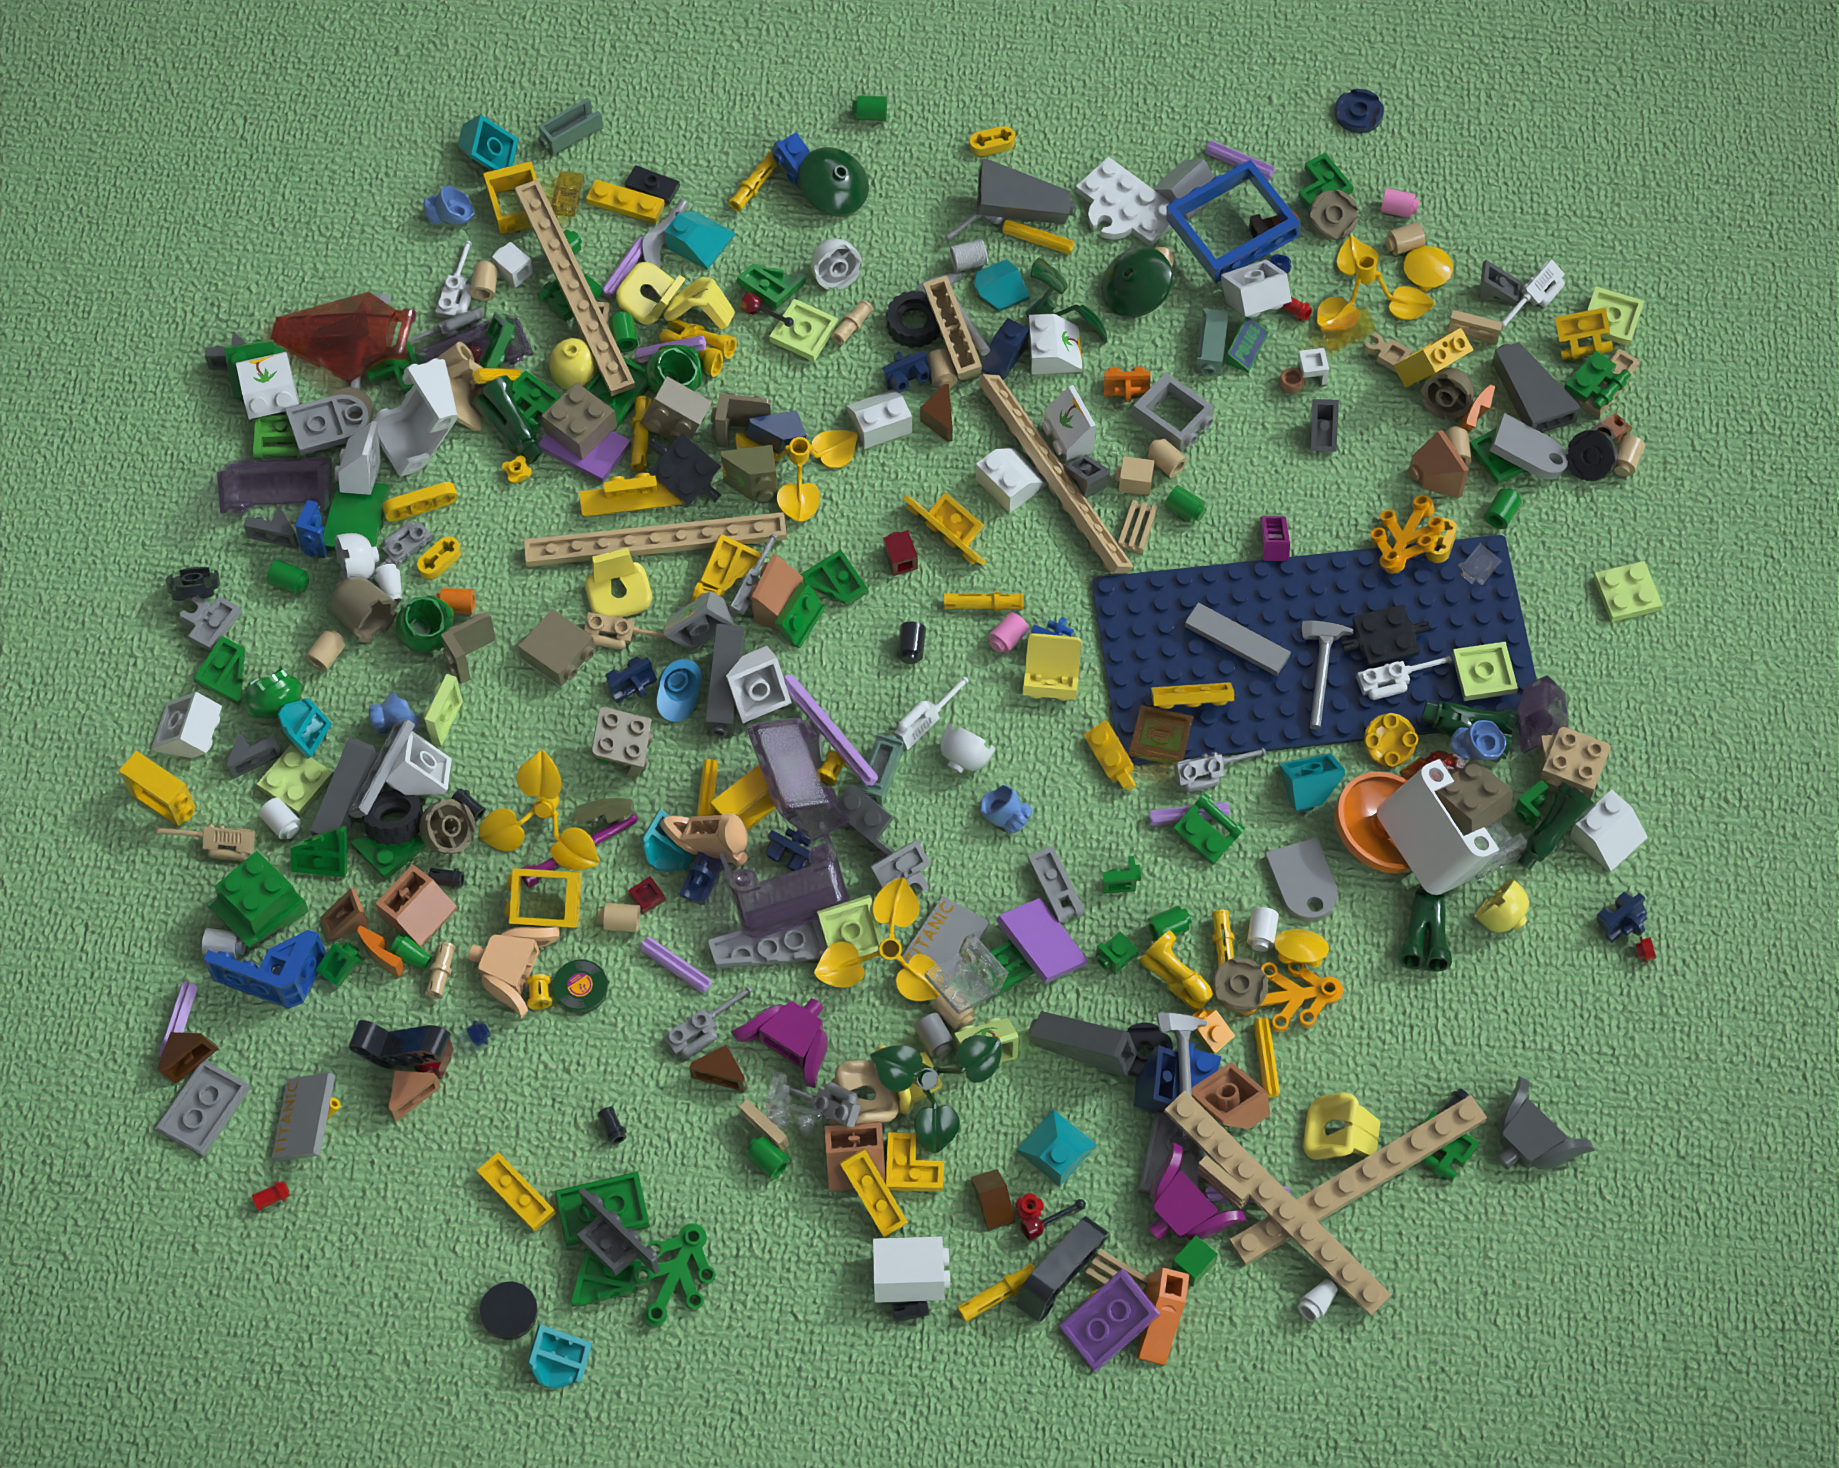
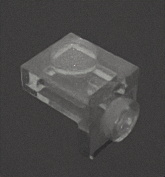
M1480 543L1464 563H1459L1458 567L1463 570L1460 575L1471 584L1477 581L1483 585L1502 560Z

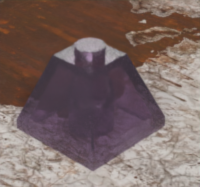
M1548 675L1526 685L1523 690L1517 711L1520 749L1523 754L1537 748L1541 736L1557 735L1561 727L1569 728L1566 692Z

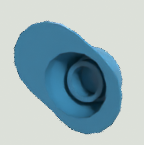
M688 659L676 660L666 666L660 674L656 706L659 713L669 721H682L688 718L694 711L702 682L701 670L695 662Z

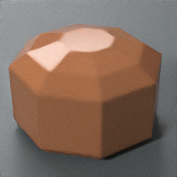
M1293 367L1283 370L1279 379L1282 390L1290 394L1300 392L1305 383L1302 371Z

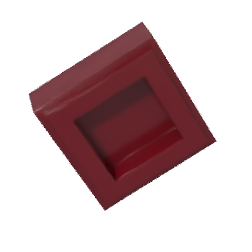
M651 876L628 890V894L634 903L640 905L642 914L666 901L665 895Z

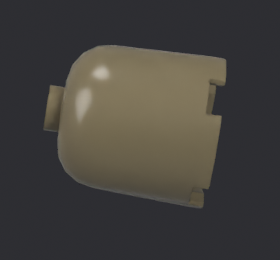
M353 576L339 582L335 586L330 599V608L333 615L358 640L364 643L373 641L372 636L376 635L379 631L385 633L397 616V612L394 610V605L397 604L396 601L362 576Z

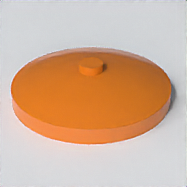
M1369 772L1351 780L1338 796L1334 810L1337 832L1346 848L1365 865L1385 873L1399 874L1412 871L1377 817L1378 806L1408 780L1387 772Z

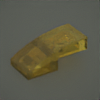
M559 172L551 204L555 215L576 216L580 205V193L584 185V173Z
M1366 306L1320 328L1330 351L1376 330Z

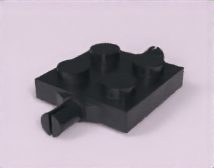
M683 433L673 444L667 447L663 446L656 438H653L652 442L648 444V447L659 455L657 462L648 473H650V476H656V481L687 507L696 497L703 493L713 500L714 503L722 496L711 486L713 477L722 466Z
M1404 604L1353 616L1352 622L1356 631V638L1341 641V647L1344 653L1359 649L1365 658L1367 667L1371 668L1419 656L1420 650L1416 641V635L1430 632L1431 628L1428 621L1413 624L1408 618Z

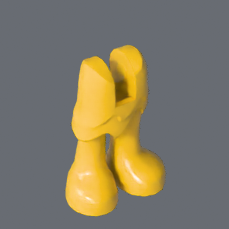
M679 319L669 321L668 327L670 330L663 329L659 334V339L662 343L700 335L704 336L707 345L713 348L706 347L705 350L698 351V357L703 361L705 373L712 377H716L720 373L723 366V358L730 359L737 347L736 337L707 332L701 325L691 324Z
M1169 930L1139 959V962L1146 969L1152 971L1168 983L1167 990L1172 991L1187 1006L1197 1011L1211 999L1213 990L1201 975H1198L1195 970H1190L1174 955L1172 946L1175 943L1176 936Z

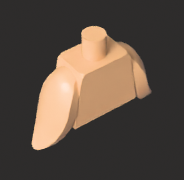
M723 813L722 815L692 816L691 818L669 816L660 821L663 831L678 846L691 854L697 855L699 851L710 857L722 859L724 863L732 862L737 867L743 865L747 860V854L744 852L748 843L746 828L742 820L735 814Z
M560 927L511 928L500 935H492L486 948L474 944L469 951V960L479 963L478 971L482 977L484 989L500 1003L514 1010L521 1018L528 1012L527 1005L521 997L526 986L525 979L532 972L540 953L539 948L548 946L559 939Z

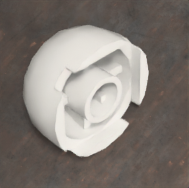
M837 238L827 239L814 249L811 256V270L817 282L825 289L830 290L829 287L833 288L836 286L837 289H843L852 284L860 274L861 256L856 248L846 240Z
M357 533L336 535L335 551L337 562L340 563L342 571H340L342 580L344 581L353 576H362L369 579L375 570V562H379L377 547H371L369 540Z
M948 723L940 741L942 755L949 761L947 766L959 773H962L963 769L969 771L980 770L989 762L996 748L992 745L989 749L986 748L984 745L986 741L961 727L954 731L952 730L953 724Z

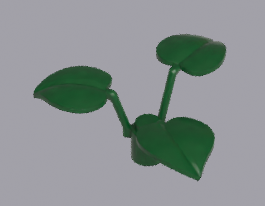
M1038 257L1032 265L1030 277L1044 282L1049 288L1043 297L1025 312L1028 319L1029 315L1056 314L1061 316L1071 311H1077L1101 335L1105 345L1107 343V332L1103 322L1084 304L1081 306L1076 304L1059 312H1053L1056 307L1049 299V296L1054 290L1059 294H1063L1068 285L1058 270L1044 259Z
M973 1035L966 1038L960 1043L956 1052V1060L962 1066L961 1068H939L936 1066L932 1069L922 1063V1056L916 1049L907 1045L888 1046L870 1054L881 1084L888 1090L893 1092L904 1091L912 1083L923 1089V1093L926 1094L931 1102L932 1108L923 1107L918 1110L914 1120L915 1133L920 1143L928 1151L939 1153L954 1139L959 1130L960 1122L957 1112L948 1105L937 1107V1102L930 1092V1089L937 1084L938 1074H961L965 1072L969 1081L973 1083L983 1082L989 1079L997 1070L1001 1060L1002 1046L1000 1039L996 1036Z

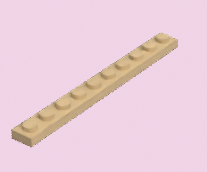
M537 179L515 187V193L578 327L590 347L596 365L611 396L635 388V382L539 180Z
M983 374L977 381L983 389V394L991 400L996 407L997 414L1005 420L1009 426V431L1017 437L1023 451L1031 457L1037 471L1045 477L1051 491L1063 503L1062 506L1065 511L1073 517L1077 528L1087 537L1090 547L1101 557L1104 567L1112 574H1128L1134 566L999 375Z
M784 512L524 539L526 566L592 560L593 556L625 548L629 549L631 556L713 548L720 534L741 544L768 542L771 534L777 536V539L774 541L787 540Z
M1184 1090L1165 1109L1164 1112L1217 1165L1250 1192L1249 1197L1370 1317L1392 1296L1189 1093Z
M1472 1095L1299 1197L1296 1201L1320 1222L1485 1123L1487 1117ZM1268 1216L1231 1238L1230 1244L1243 1264L1247 1266L1291 1238Z

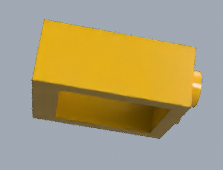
M532 162L483 173L500 235L514 233L531 227L524 211L502 216L496 193L512 190L515 187L537 180Z
M1459 328L1426 345L1393 366L1406 388L1438 372L1473 351V348L1462 328Z
M137 750L118 770L130 795L177 827H180L184 821H188L193 816L196 805L187 785Z
M760 763L710 802L712 816L722 815L723 813L735 814L742 820L747 832L781 805V791L778 783L780 780L777 774L770 768L767 770Z
M512 868V874H508L507 890H511V899L506 902L505 917L509 918V924L579 927L582 872ZM521 876L567 879L564 920L519 917Z

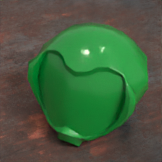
M686 345L661 346L656 353L650 356L645 369L647 384L654 394L657 393L667 376L692 391L701 386V362L698 357L699 353L691 345L689 347Z
M433 595L414 597L404 604L398 613L395 631L401 643L411 651L422 653L433 650L440 651L443 648L441 634L450 628L454 618V611L446 602Z
M280 666L271 676L256 678L248 683L245 693L246 710L252 718H279L278 712L285 704L301 700L303 686L299 679L287 674L283 667Z

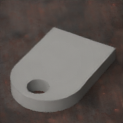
M346 394L285 408L300 455L345 444L351 436L369 424L368 410L365 404L360 399ZM359 412L362 416L358 419H352L349 417V414Z
M1506 413L1503 414L1499 420L1490 452L1540 478L1555 479L1559 477L1568 465L1566 452L1562 446L1551 437Z
M1317 837L1265 852L1266 862L1283 905L1293 917L1301 921L1315 922L1331 914L1336 905L1338 891ZM1311 901H1316L1321 904L1322 909L1318 912H1313L1308 909L1307 904Z

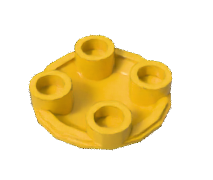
M1421 246L1413 249L1406 255L1403 271L1410 281L1418 285L1421 291H1430L1432 288L1444 285L1452 277L1453 262L1442 249L1433 246Z
M1395 713L1379 715L1370 722L1365 730L1364 745L1366 752L1373 761L1383 766L1394 767L1403 764L1410 759L1418 743V735L1415 733V729L1409 720Z
M1305 929L1282 931L1276 936L1274 941L1275 949L1278 952V959L1283 963H1306L1311 967H1318L1322 964L1323 958L1327 956L1329 951L1328 942L1322 936Z

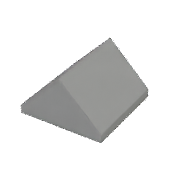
M1204 159L1183 160L1153 190L1171 202L1174 199H1180L1189 194L1194 188L1202 187L1211 182L1214 175ZM1202 205V206L1196 208L1195 210H1193V211L1187 213V214L1184 215L1183 217H1184L1185 219L1189 220V219H1190L1192 216H1194L1204 205Z

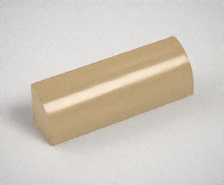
M947 275L923 283L925 293L958 378L967 380L980 377L982 365Z

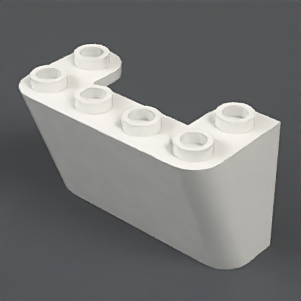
M435 358L425 364H412L404 370L402 380L406 385H414L406 393V398L402 404L394 409H382L375 415L374 421L378 424L379 444L400 477L417 472L428 463L458 418L446 362L443 359L438 360Z
M1440 759L1425 765L1377 808L1379 821L1422 887L1433 895L1442 894L1471 881L1499 851V848L1485 827L1463 836L1435 794V791L1454 782ZM1435 771L1441 775V782H1435L1430 778ZM1474 839H1482L1486 843L1487 849L1484 851L1479 850L1474 844Z

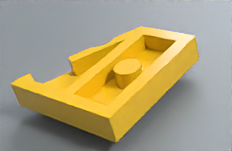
M720 534L699 583L716 590L722 588L725 592L755 566L761 553Z

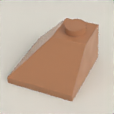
M1440 430L1412 455L1409 473L1414 481H1418L1422 489L1455 498L1462 497L1469 469L1443 430Z
M1232 1062L1191 1088L1192 1097L1223 1125L1250 1129L1270 1116L1267 1091Z

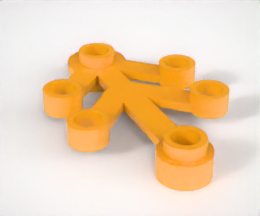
M1419 495L1414 499L1412 503L1413 513L1403 531L1397 523L1395 511L1388 509L1380 514L1382 525L1389 529L1396 540L1393 549L1387 542V535L1383 528H1375L1370 532L1372 543L1377 545L1383 554L1380 557V565L1387 573H1398L1404 569L1407 559L1423 552L1432 551L1435 548V542L1431 535L1444 531L1445 524L1440 516L1430 518L1427 526L1416 530L1421 519L1430 517L1435 511L1433 501L1427 495ZM1418 541L1417 545L1406 549L1407 545Z
M1268 962L1261 967L1263 972L1265 969H1271L1274 972L1272 975L1266 974L1268 982L1271 981L1285 990L1267 993L1263 1003L1258 1006L1288 1003L1283 1011L1276 1014L1272 1019L1271 1025L1276 1032L1282 1033L1287 1030L1289 1021L1304 1000L1316 998L1311 1007L1303 1010L1299 1017V1023L1302 1027L1312 1028L1324 1006L1335 1003L1342 997L1343 986L1338 979L1330 976L1320 978L1306 969L1304 963H1289L1287 971L1292 977H1300L1313 987H1300L1280 974L1277 966L1273 963ZM1299 965L1301 970L1294 971L1291 966ZM1331 986L1334 988V991L1327 992L1324 987ZM1257 1008L1248 1012L1238 1013L1242 1016H1251L1256 1012ZM1308 1015L1312 1017L1313 1020L1311 1022H1306L1303 1020V1017ZM1277 1020H1283L1285 1022V1025L1278 1026L1275 1022Z

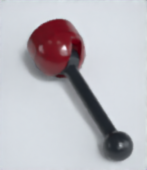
M749 292L743 296L740 303V308L743 312L754 315L761 311L784 322L786 327H791L794 324V320L791 317L785 318L762 307V301L757 295Z
M1078 1199L1074 1205L1043 1220L1035 1216L1027 1217L1020 1221L1022 1232L1026 1239L1031 1242L1043 1234L1044 1225L1075 1210H1083L1086 1207V1203L1083 1199Z

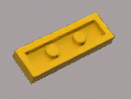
M595 179L586 198L588 205L652 224L657 223L665 207L664 199Z
M1231 683L1152 687L1151 699L1154 706L1163 709L1172 708L1174 705L1185 704L1188 707H1197L1201 703L1210 702L1213 705H1225L1228 701H1234V689Z
M865 1148L840 1162L883 1237L908 1223Z
M499 1152L476 1170L478 1175L534 1233L556 1214L555 1210Z

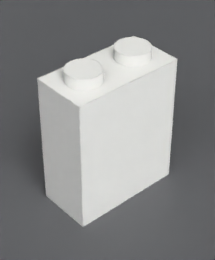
M942 1236L873 1239L875 1302L945 1300L944 1288H950V1270L944 1271V1266H949V1248H943Z

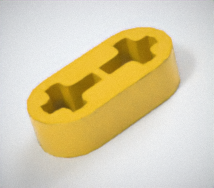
M1007 126L978 131L970 137V151L979 157L1009 151L1015 145V132ZM1005 136V138L1008 139V140H1007V141H1004L1003 138H1000V137Z
M1443 518L1444 530H1447L1445 536L1441 535V533L1431 535L1435 542V548L1425 554L1431 562H1444L1450 555L1457 531V525L1451 519ZM1438 545L1442 546L1439 551H1435Z
M450 536L441 538L418 559L417 566L422 578L427 580L436 579L459 559L461 550L457 539ZM447 547L448 549H450L453 547V551L444 552V548ZM428 564L431 566L434 564L435 568H425V565Z

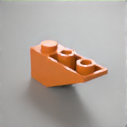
M1161 1268L1149 1274L1146 1296L1161 1315L1141 1332L1137 1359L1163 1366L1166 1364L1186 1303L1189 1274L1167 1268Z

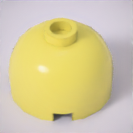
M578 338L563 340L550 353L549 370L552 380L566 390H569L576 382L585 388L599 371L590 347L584 340Z
M1511 878L1494 891L1495 895L1490 900L1486 899L1474 915L1490 931L1497 933L1507 932L1512 928L1517 931L1527 921L1525 915L1529 910L1528 895L1523 887Z

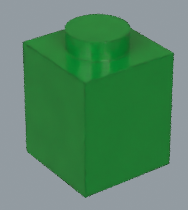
M1195 1236L1173 1259L1171 1269L1189 1274L1188 1283L1194 1287L1214 1266L1218 1254L1198 1236Z

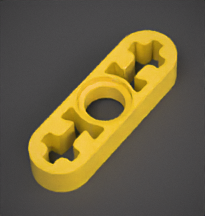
M443 482L390 498L382 504V509L386 520L398 521L453 504L458 499V494L453 483Z

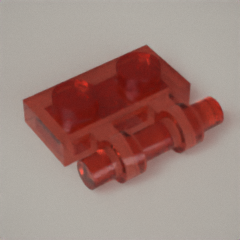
M1438 750L1431 752L1427 758L1419 757L1399 771L1404 779L1409 780L1425 765L1440 759L1448 773L1451 774L1449 769H1462L1465 766V761L1457 754H1448L1446 751ZM1437 771L1430 777L1435 782L1442 781V777Z

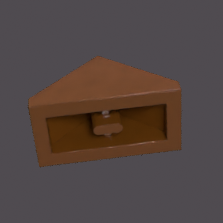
M944 384L920 407V422L947 442L953 441L949 384Z
M170 1032L157 1069L176 1084L219 1050V1048L201 1033Z
M727 1045L691 1062L689 1067L691 1078L745 1092V1077Z
M998 1169L970 1177L987 1230L1015 1223L1008 1188Z

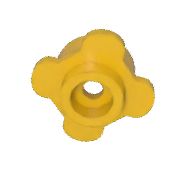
M517 456L515 460L511 462L506 461L502 464V470L507 472L508 481L511 483L523 482L532 474V469L527 467L524 456Z

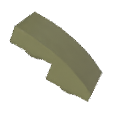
M625 798L595 800L577 806L574 816L579 825L587 822V824L594 823L603 814L608 823L615 820L616 822H622L633 813L634 802L632 799Z

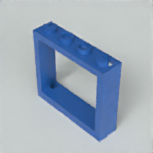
M1251 159L1243 164H1237L1229 172L1214 177L1211 182L1202 187L1194 188L1189 194L1180 199H1174L1166 206V220L1215 284L1221 281V274L1248 266L1300 237L1301 222ZM1250 180L1281 219L1282 223L1216 259L1183 216L1241 183Z

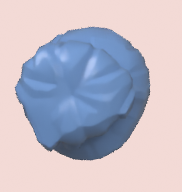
M444 186L438 195H432V197L424 199L425 213L427 219L432 224H441L444 221L449 224L460 225L469 222L474 216V208L468 196L452 186Z
M395 692L390 693L382 704L369 705L370 724H372L377 733L385 734L392 730L394 724L404 720H409L415 724L412 731L419 727L420 718L411 712L407 701L398 698Z
M1480 720L1474 722L1469 729L1457 728L1452 735L1450 743L1456 758L1460 761H1466L1469 758L1484 761L1494 760L1503 753L1506 747V738L1494 722Z
M1002 785L998 789L986 793L981 801V814L984 818L999 827H1003L1009 834L1019 832L1026 825L1032 814V808L1026 803H1021L1015 790L1007 785Z

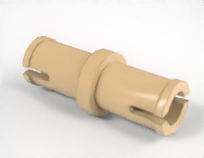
M861 300L851 313H847L843 317V322L831 334L832 340L838 345H844L852 333L857 332L862 327L861 323L872 313V305L866 300Z
M440 942L438 944L434 963L429 968L431 975L427 990L425 991V995L429 998H443L446 980L451 976L452 969L450 965L456 949L451 943L443 942L442 944Z

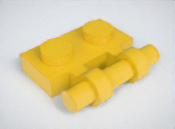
M1606 307L1555 317L1559 343L1570 341L1571 346L1570 349L1561 350L1562 360L1572 358L1573 361L1580 360L1582 356L1592 355L1595 351L1604 355L1603 352L1614 351L1612 341L1602 342L1600 336L1610 333ZM1593 337L1594 344L1578 346V339Z

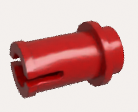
M1292 296V301L1283 304V307L1280 308L1296 316L1298 321L1308 320L1312 313V308L1308 302L1302 303Z
M277 1180L274 1182L275 1185L252 1194V1199L258 1211L280 1200L283 1202L287 1201L286 1198L291 1195L284 1180L281 1182Z

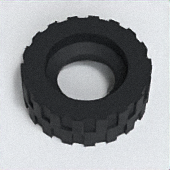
M912 290L910 292H903L901 295L894 297L893 301L889 303L886 311L888 333L895 342L909 348H921L924 345L931 344L933 340L938 338L940 329L927 295L923 291L916 292ZM910 310L922 311L926 315L927 321L921 328H907L902 323L903 314Z
M396 789L383 791L376 797L368 814L362 816L367 836L369 835V839L376 841L378 844L399 845L403 842H408L410 839L418 836L420 832L419 824L423 809L418 796L405 795ZM400 812L407 814L404 818L397 821H380L382 817L391 813Z

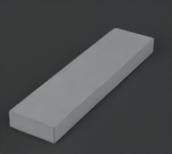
M1200 603L1196 605L1185 622L1186 628L1275 676L1279 674L1291 654L1290 651Z
M404 720L394 724L348 810L349 815L358 818L368 814L415 726L414 723Z

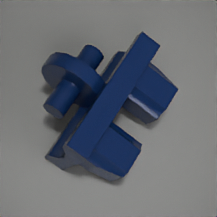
M924 351L903 357L900 352L894 353V362L882 368L886 388L888 390L893 388L898 393L908 389L910 380L916 378L918 383L921 384L930 380L927 355Z
M636 656L629 660L627 664L628 669L620 673L618 670L613 669L606 673V682L616 703L634 693L643 698L646 696L644 687L657 681L652 663L648 658L642 660Z
M800 826L796 831L788 828L785 835L792 838L791 840L773 830L767 836L770 843L765 852L766 856L779 863L785 851L793 856L786 866L791 871L801 875L808 864L814 866L817 858L813 857V852L801 846L803 844L806 847H810L812 840L805 837L807 828Z
M698 851L680 890V897L699 905H706L724 865V860L710 857Z
M1623 892L1615 901L1616 908L1618 909L1615 913L1608 908H1604L1597 914V922L1605 930V937L1609 942L1613 943L1622 934L1628 936L1632 932L1640 936L1645 932L1643 922L1647 920V910L1643 904L1645 896L1638 893L1633 897Z

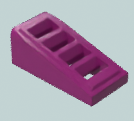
M1261 516L1260 531L1263 559L1265 561H1288L1290 557V538L1286 517Z

